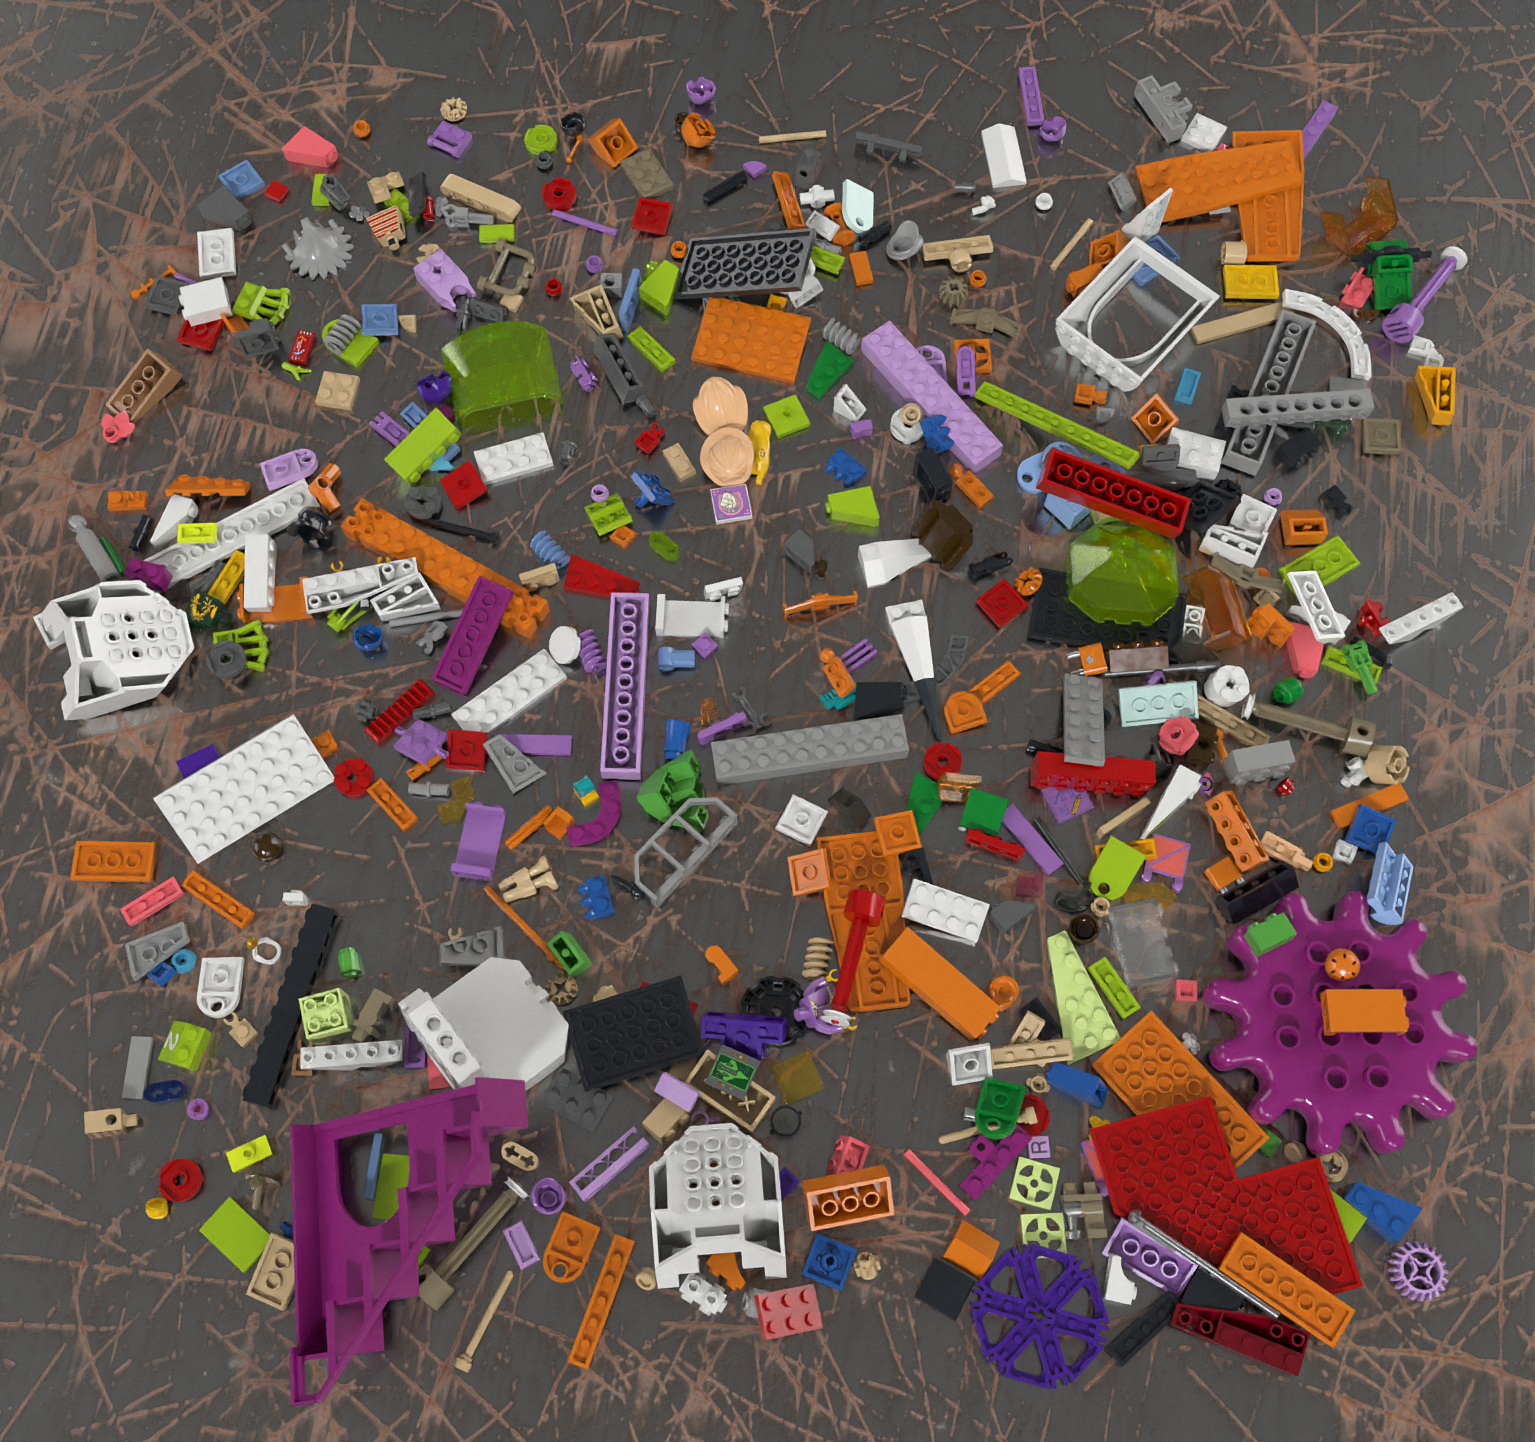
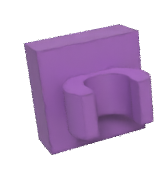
M1157 670L1153 674L1146 675L1149 680L1148 682L1142 681L1143 686L1167 683L1163 672Z

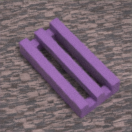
M866 638L840 656L843 662L866 646L843 663L849 674L853 673L878 653L876 649H873L871 643H868ZM867 651H870V653H869L868 655H866L864 658H862L861 660H859L857 663H855L854 665H852L850 668H847V666H848L849 664H851L852 662H854L855 660H857L860 656H862L863 654H865Z

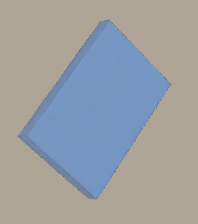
M1158 234L1145 242V244L1172 263H1176L1181 258ZM1143 263V266L1134 273L1132 278L1142 287L1159 275V273Z
M636 268L632 270L619 310L621 331L625 333L629 332L640 298L641 276L639 269Z

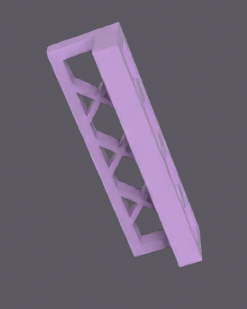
M633 1126L569 1183L581 1199L586 1202L650 1145ZM634 1133L640 1141L633 1147H626L627 1138ZM614 1149L623 1150V1155L617 1161H610V1155ZM608 1155L607 1161H602ZM598 1163L607 1164L606 1170L599 1176L594 1175V1167ZM582 1177L590 1178V1184L581 1191L576 1182Z

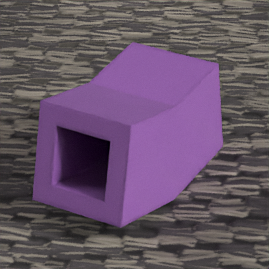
M871 419L860 420L850 424V432L854 439L865 435H872Z

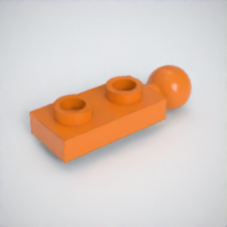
M953 463L949 468V473L951 476L959 478L955 484L979 509L993 499L994 495L970 470L964 473V468L960 463Z
M824 648L820 652L821 661L827 663L823 670L838 696L844 698L856 685L841 658L835 656L832 649Z

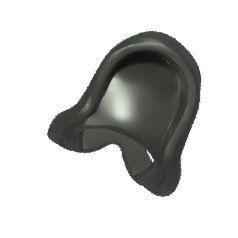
M1153 742L1149 753L1157 758L1155 761L1156 783H1161L1170 776L1175 761L1171 753H1168L1165 749H1159ZM1160 754H1166L1168 764L1163 762Z
M1083 882V887L1076 894L1068 891H1059L1055 896L1056 905L1068 912H1081L1088 909L1094 900V894L1090 889L1092 882ZM1087 891L1090 898L1085 903L1078 905V898Z

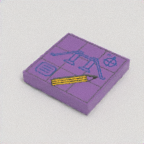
M1055 787L1041 789L1058 824L1094 809V805L1086 791L1075 792L1074 789L1070 788L1058 791L1055 790Z

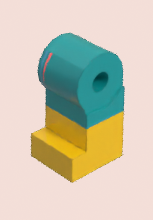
M584 775L580 781L572 783L574 792L584 807L599 799V795L587 775Z

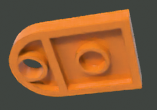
M562 1211L543 1256V1267L546 1274L552 1280L560 1283H569L576 1280L586 1267L601 1227ZM562 1264L566 1267V1273L563 1277L555 1275L554 1270L557 1265Z

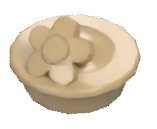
M908 403L901 409L900 415L902 421L911 426L921 421L923 412L919 405Z

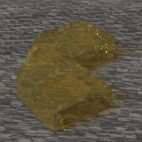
M469 776L450 782L455 800L437 806L442 825L461 820L467 811L465 803H471L475 797Z
M1134 883L1121 896V899L1136 911L1149 898L1164 912L1177 896L1163 883Z

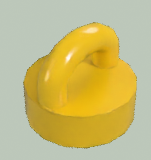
M163 1197L152 1198L145 1204L146 1213L152 1219H161L168 1215V1203Z

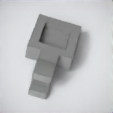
M435 620L425 631V636L419 639L416 644L423 646L426 643L427 646L423 651L429 654L433 649L432 642L441 639L448 627L443 622Z

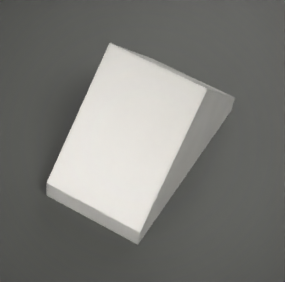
M844 384L834 397V411L853 422H858L866 411L864 405L847 384Z

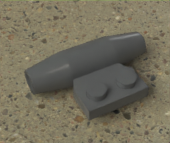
M1179 444L1142 446L1141 464L1144 470L1126 474L1166 490L1194 486L1197 482L1195 470L1176 469L1180 459L1181 447Z

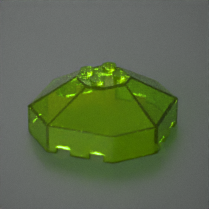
M1095 524L1069 545L1066 555V563H1068L1067 584H1069L1068 599L1095 622L1104 623L1105 620H1115V624L1131 625L1132 621L1142 622V625L1150 626L1175 605L1180 593L1176 552L1174 548L1152 531L1142 527Z

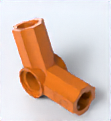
M328 463L308 486L310 494L318 498L328 514L341 507L330 488L341 472L336 464Z

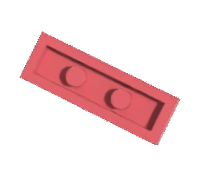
M171 877L122 907L120 911L128 925L133 927L185 895L176 878Z

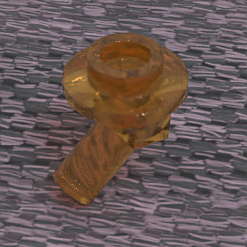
M709 697L706 699L701 698L702 725L710 724L708 712L717 710L716 702Z

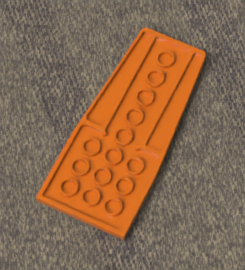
M1302 130L1232 132V148L1289 141L1303 178L1302 184L1298 187L1237 204L1242 240L1247 244L1246 261L1299 260L1304 189Z
M1289 141L1190 154L1135 166L1136 176L1146 207L1169 188L1173 189L1162 222L1204 214L1300 186L1303 180Z
M876 831L816 838L817 849L824 848L827 853L832 888L823 890V896L839 969H841L853 923L845 919L843 914L849 891L860 889L874 892L882 896L886 902L880 925L868 927L848 1003L849 1012L858 1013L907 1007L910 1003L909 987L878 961L905 930V918L901 917L904 898L898 854L882 856Z

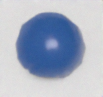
M369 623L357 627L352 638L355 646L360 650L373 651L380 646L383 633L380 627L376 628Z

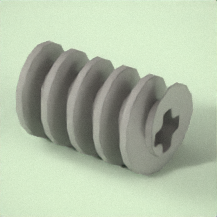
M341 315L340 320L328 332V336L324 337V343L332 352L341 355L340 349H346L344 344L348 345L350 343L348 339L352 340L354 338L353 334L358 333L357 329H361V324L349 315Z
M832 318L824 327L822 332L823 338L825 340L829 339L831 344L834 343L836 347H840L842 351H846L848 355H851L858 348L861 338L856 339L858 333H854L851 336L852 329L845 332L846 325L839 328L841 322L838 321L834 324L835 318Z

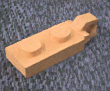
M1266 831L1260 840L1268 856L1278 861H1284L1296 870L1300 868L1308 871L1311 868L1313 861L1305 858V853L1302 852V849L1269 831Z

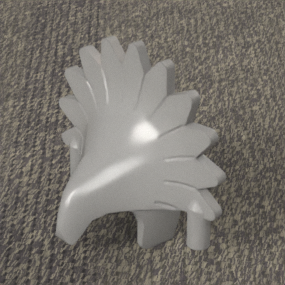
M306 217L301 220L303 234L298 235L296 231H293L296 248L292 250L288 243L283 244L282 247L287 253L285 259L293 261L290 265L291 269L300 268V276H304L309 272L311 280H314L318 274L323 280H326L328 272L337 276V268L346 269L347 266L344 261L352 260V255L348 252L353 250L354 246L347 243L351 240V236L342 235L345 229L343 226L338 227L334 219L328 221L332 230H327L317 220H314L316 224L314 225Z

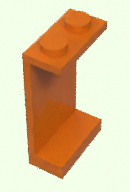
M299 577L300 584L274 587L275 603L272 606V612H248L244 608V584H239V591H237V600L240 602V608H237L238 618L245 625L256 620H260L263 624L313 618V613L307 614L302 579L308 577Z
M1326 989L1320 993L1324 1035H1334L1338 1032H1396V1035H1402L1408 1032L1409 1019L1405 1015L1406 997L1403 995L1402 989Z

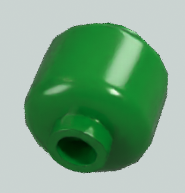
M1292 676L1277 682L1274 687V696L1280 703L1291 704L1303 695L1302 682Z

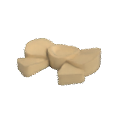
M423 244L419 251L425 252L426 256L417 257L418 263H421L440 250V247L437 244Z

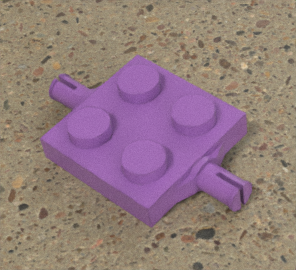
M420 719L408 730L397 726L394 730L396 734L402 736L393 745L395 750L423 765L435 755L446 759L449 755L448 751L442 749L443 744L448 740L447 733Z

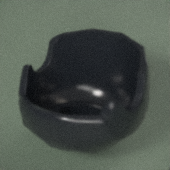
M573 112L561 118V124L559 125L567 136L575 137L582 134L586 121L580 113Z

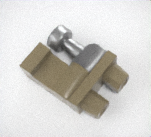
M374 988L359 1015V1020L355 1019L353 1025L357 1028L351 1037L359 1043L371 1042L373 1037L379 1039L381 1036L379 1031L384 1027L382 1018L387 1008H392L396 1000L392 996Z
M1084 1182V1194H1077L1076 1183H1064L1063 1195L1060 1196L1062 1212L1067 1216L1069 1231L1065 1232L1066 1240L1083 1239L1082 1231L1078 1230V1218H1083L1085 1239L1107 1238L1102 1194L1098 1193L1096 1182Z

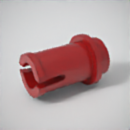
M426 195V210L423 211L424 219H432L434 217V200Z

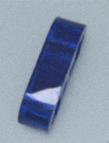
M178 1080L152 1083L146 1087L144 1096L146 1100L152 1103L175 1101L185 1096L187 1088L184 1083ZM175 1085L180 1088L176 1095L168 1092V1090L175 1089ZM155 1089L163 1091L161 1094H156V1098L151 1096Z

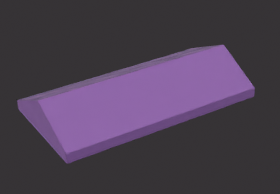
M1123 1217L1111 1232L1102 1251V1254L1108 1258L1109 1253L1118 1254L1121 1257V1265L1164 1291H1170L1178 1299L1198 1267L1197 1264L1176 1250L1172 1253L1131 1225Z

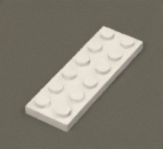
M543 649L451 715L462 730L488 732L489 735L565 681L567 676L547 651Z

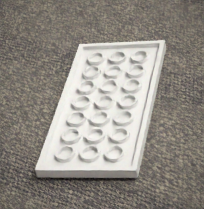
M292 714L156 795L153 799L197 863H200L332 783L335 777L295 715Z

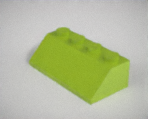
M435 408L384 460L411 485L418 481L421 474L425 470L430 469L433 463L443 456L446 450L456 443L462 434Z

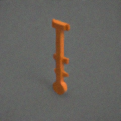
M168 265L167 268L169 270L160 276L166 278L171 274L175 275L176 271ZM150 278L148 279L150 281L145 286L141 284L142 288L133 290L131 292L132 297L139 299L142 293L148 292L155 279Z

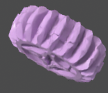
M1413 1241L1412 1244L1405 1242L1404 1247L1402 1245L1397 1247L1398 1252H1392V1256L1395 1259H1390L1388 1262L1393 1265V1268H1388L1387 1271L1394 1273L1390 1280L1397 1281L1394 1288H1402V1296L1408 1295L1410 1300L1417 1298L1418 1302H1423L1424 1299L1431 1301L1432 1296L1438 1297L1440 1295L1439 1291L1445 1290L1441 1283H1448V1280L1443 1276L1448 1274L1449 1271L1443 1270V1266L1447 1263L1445 1261L1440 1262L1441 1253L1434 1254L1436 1248H1428V1244L1425 1242L1420 1245L1418 1241ZM1411 1254H1420L1427 1260L1419 1262L1417 1258H1413ZM1404 1264L1407 1267L1406 1274H1404ZM1417 1267H1422V1268H1420V1271L1418 1272L1419 1275H1415V1274H1417L1416 1272L1418 1271V1268H1417ZM1431 1268H1432V1272H1433L1432 1278H1431V1276H1430V1269H1431ZM1417 1280L1420 1284L1424 1285L1425 1289H1417L1410 1282Z

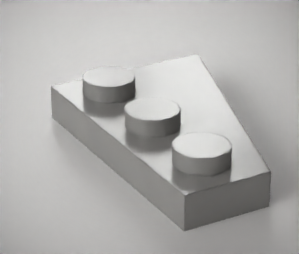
M500 734L483 743V747L512 794L547 774Z
M184 922L125 944L134 981L140 979L190 942Z
M501 926L489 931L478 932L472 936L441 943L439 946V966H479L490 957L501 958Z

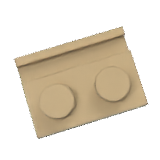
M555 563L519 574L522 587L530 592L537 590L539 587L550 586L560 581Z

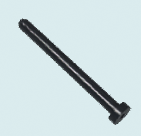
M413 518L418 523L487 539L492 544H497L499 540V532L497 531L489 533L433 518L424 520Z

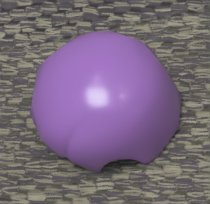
M1054 116L1052 121H1047L1046 119L1040 127V135L1048 142L1062 139L1066 131V121L1058 116Z

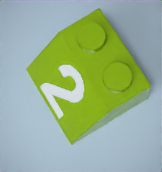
M174 1020L158 1060L197 1072L213 1033L205 1028Z

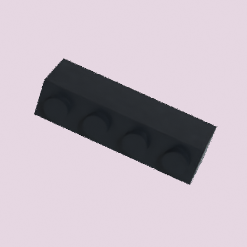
M1280 861L1216 897L1222 917L1235 924L1299 888L1295 869L1284 861Z

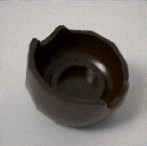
M261 832L253 838L251 843L252 853L261 861L274 860L282 850L281 840L272 832Z
M1088 914L1078 915L1070 921L1069 934L1077 943L1090 944L1099 935V923Z

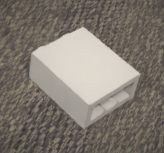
M222 277L180 287L181 295H179L181 305L184 306L182 314L191 326L222 319L220 316L222 313L225 317L233 316L227 287Z

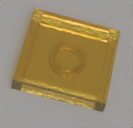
M809 1051L771 1066L786 1105H790L825 1089Z

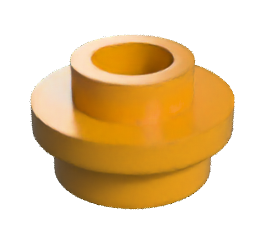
M1320 852L1314 856L1313 866L1320 872H1327L1333 866V859L1329 854ZM1323 860L1325 862V866L1321 865L1319 861Z

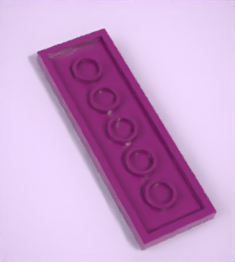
M482 576L478 577L431 679L464 695L467 694L514 591Z

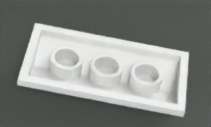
M998 123L982 130L981 134L993 188L1025 185L1027 181L1015 127Z
M1289 572L1287 575L1316 640L1325 644L1345 638L1344 631L1317 572Z

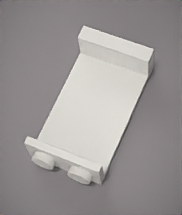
M658 594L656 636L700 637L706 632L710 638H724V632H728V620H725V614H729V603H725V596H721V602L670 601L666 600L665 594Z

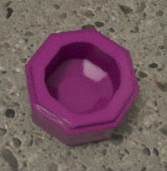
M445 405L438 409L451 423L456 416L452 407Z

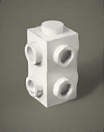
M701 1272L689 1273L679 1289L682 1292L681 1298L690 1304L694 1300L701 1305L699 1310L708 1316L711 1313L715 1315L717 1312L722 1313L728 1303L725 1300L727 1295L724 1294L726 1289L717 1283H714L712 1286L706 1282L708 1277Z

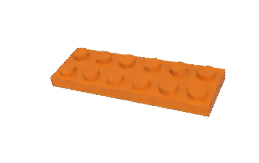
M1242 1232L1238 1234L1218 1267L1224 1274L1331 1348L1335 1347L1356 1311Z

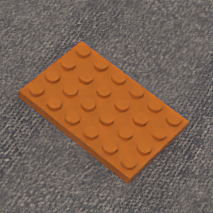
M709 297L691 359L695 362L794 384L809 332L811 318L725 298Z

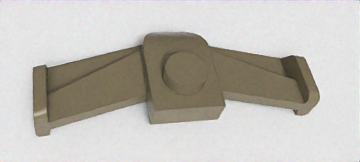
M983 307L981 310L953 308L950 325H953V323L976 324V330L993 333L995 328L1014 337L1015 340H1018L1022 326L1021 323L1012 321L998 314L995 309Z
M1215 552L1209 567H1215L1234 579L1236 585L1246 589L1255 587L1277 592V595L1282 593L1286 579L1278 580L1258 575L1259 570L1242 563L1239 568L1219 556V552Z

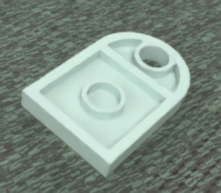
M846 179L843 182L842 214L847 226L856 233L863 234L873 225V192Z

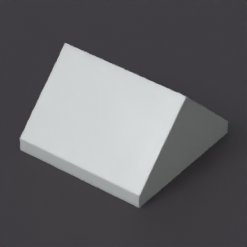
M989 1043L947 1051L946 1059L952 1086L982 1081L986 1077L993 1079Z

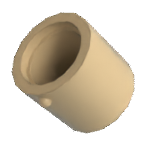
M1243 240L1240 242L1224 241L1220 253L1221 264H1245L1247 257L1246 242Z

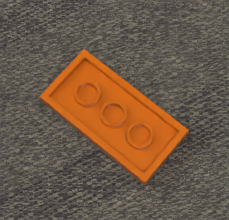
M76 841L70 879L72 881L152 882L157 844L155 842Z

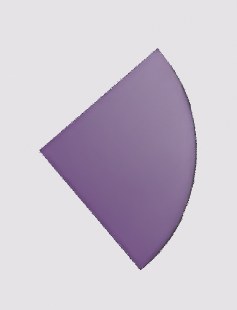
M750 161L743 164V169L753 178H756L767 170V166L762 162Z

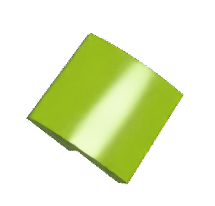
M618 493L609 496L603 502H595L584 507L599 536L633 522Z

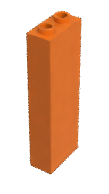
M908 927L878 960L971 1042L976 1038L980 1040L987 1032L985 1027L988 1023L993 1024L999 1017L997 1012L1001 1007Z

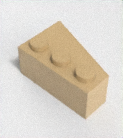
M602 284L569 298L574 309L599 335L614 333L617 340L624 337Z

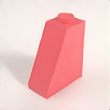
M305 126L282 148L288 161L326 168L339 157L335 145Z
M1289 621L1296 628L1286 642L1293 673L1298 674L1302 678H1313L1318 672L1324 644L1316 640L1310 626Z

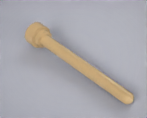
M1033 1106L1025 1108V1111H1021L1022 1114L1019 1115L1017 1124L1025 1122V1124L1029 1123L1030 1125L1038 1123ZM995 1124L988 1126V1129L991 1131L999 1128ZM975 1126L939 1137V1142L945 1144L981 1133Z
M511 1270L505 1273L464 1354L457 1357L453 1366L466 1373L472 1367L471 1362L473 1359L471 1357L514 1276Z

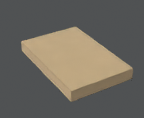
M271 1232L246 1295L285 1311L295 1290L293 1239L277 1232Z

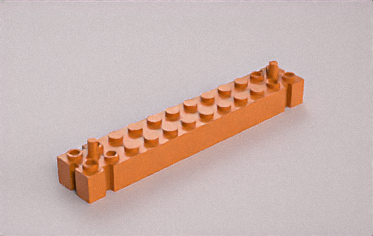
M363 498L353 509L355 515L353 517L349 515L340 526L346 537L357 543L361 540L365 548L385 559L389 557L391 562L415 557L418 573L420 572L426 582L465 604L479 576L514 591L500 623L510 629L514 625L517 633L529 640L538 628L537 620L542 622L550 611L547 600L536 594L530 597L527 589L380 508L377 511L374 504Z

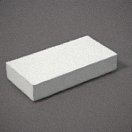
M814 210L805 223L808 228H815L819 235L829 241L832 240L840 228L838 224Z

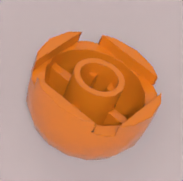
M689 113L681 127L685 143L696 148L707 146L715 137L714 127L707 119L703 121L700 118V114Z

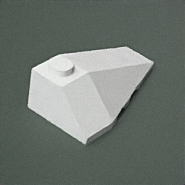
M919 539L874 542L861 545L858 549V558L867 588L890 582L897 575L905 573L909 568L917 566L932 557L931 554L922 545H918Z

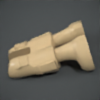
M546 855L541 856L538 863L532 868L524 867L498 884L501 891H507L503 894L505 902L534 895L538 891L537 888L541 886H549L552 890L560 888L555 875L551 871L552 867ZM540 873H544L542 876L538 877L537 879L532 880V879H533V876H535V875H537V874H540Z

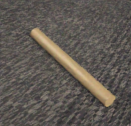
M826 130L759 136V143L826 137Z
M1088 218L1052 262L1050 265L1052 270H1056L1093 224L1092 219Z

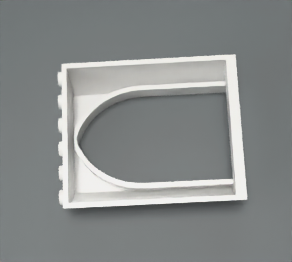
M1135 236L1056 319L1055 330L1061 346L1069 354L1079 358L1084 365L1094 369L1098 375L1105 377L1113 386H1117L1124 392L1131 391L1140 385L1220 296ZM1143 263L1198 300L1156 346L1141 355L1117 359L1093 343L1091 324L1094 318L1133 277L1134 273L1143 266Z

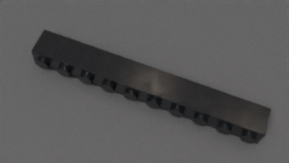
M311 904L310 909L308 908L305 913L306 921L304 927L299 930V941L297 947H294L292 950V961L285 970V981L278 990L277 996L279 998L277 1004L272 1007V1018L269 1025L265 1027L264 1041L257 1049L256 1055L258 1058L250 1069V1080L243 1089L242 1101L268 1109L273 1107L303 1020L299 999L311 996L339 916L335 909Z

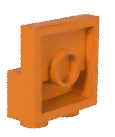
M1269 603L1264 607L1260 605L1247 620L1250 623L1248 627L1255 636L1262 640L1267 635L1270 641L1280 648L1286 644L1296 630Z

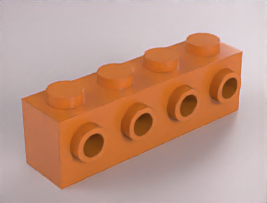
M1232 790L1223 791L1205 802L1208 814L1213 817L1218 832L1225 839L1227 849L1233 854L1235 864L1242 872L1251 871L1270 860Z

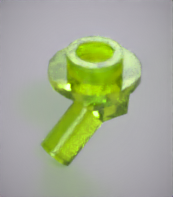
M655 261L646 262L645 270L648 272L641 277V282L644 283L660 264Z

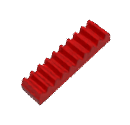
M417 679L416 683L412 684L409 690L406 689L403 695H399L398 700H394L387 710L382 711V715H378L375 721L372 720L371 724L365 727V733L379 746L394 732L397 726H401L413 715L414 709L422 707L435 695L434 691L422 679Z

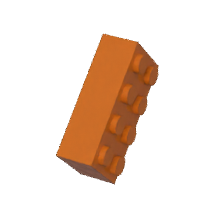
M885 1165L802 1180L806 1219L811 1231L894 1215L891 1180Z

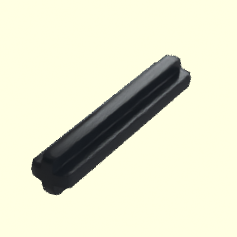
M745 171L735 174L703 193V199L706 202L712 201L748 179Z

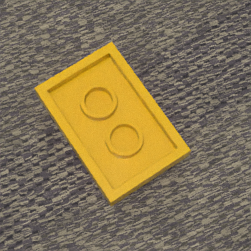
M1224 265L1225 298L1278 299L1277 265Z

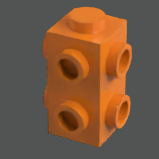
M1100 263L1089 264L1079 271L1075 270L1068 275L1065 286L1073 298L1078 297L1102 272L1103 268Z

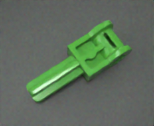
M1358 640L1355 644L1343 645L1342 654L1347 660L1351 672L1358 671L1368 695L1376 693L1378 689L1369 670V666L1373 662L1366 642Z

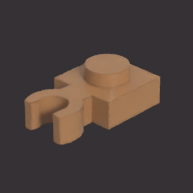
M298 1040L297 1048L300 1050V1053L293 1054L291 1075L314 1076V1069H300L303 1040ZM309 1041L308 1047H314L315 1044Z

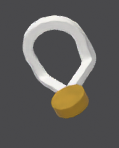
M252 936L247 942V948L252 950L254 960L260 963L272 965L278 962L282 956L281 946L268 937L258 939ZM264 942L274 945L277 948L276 956L271 960H265L257 954V945Z

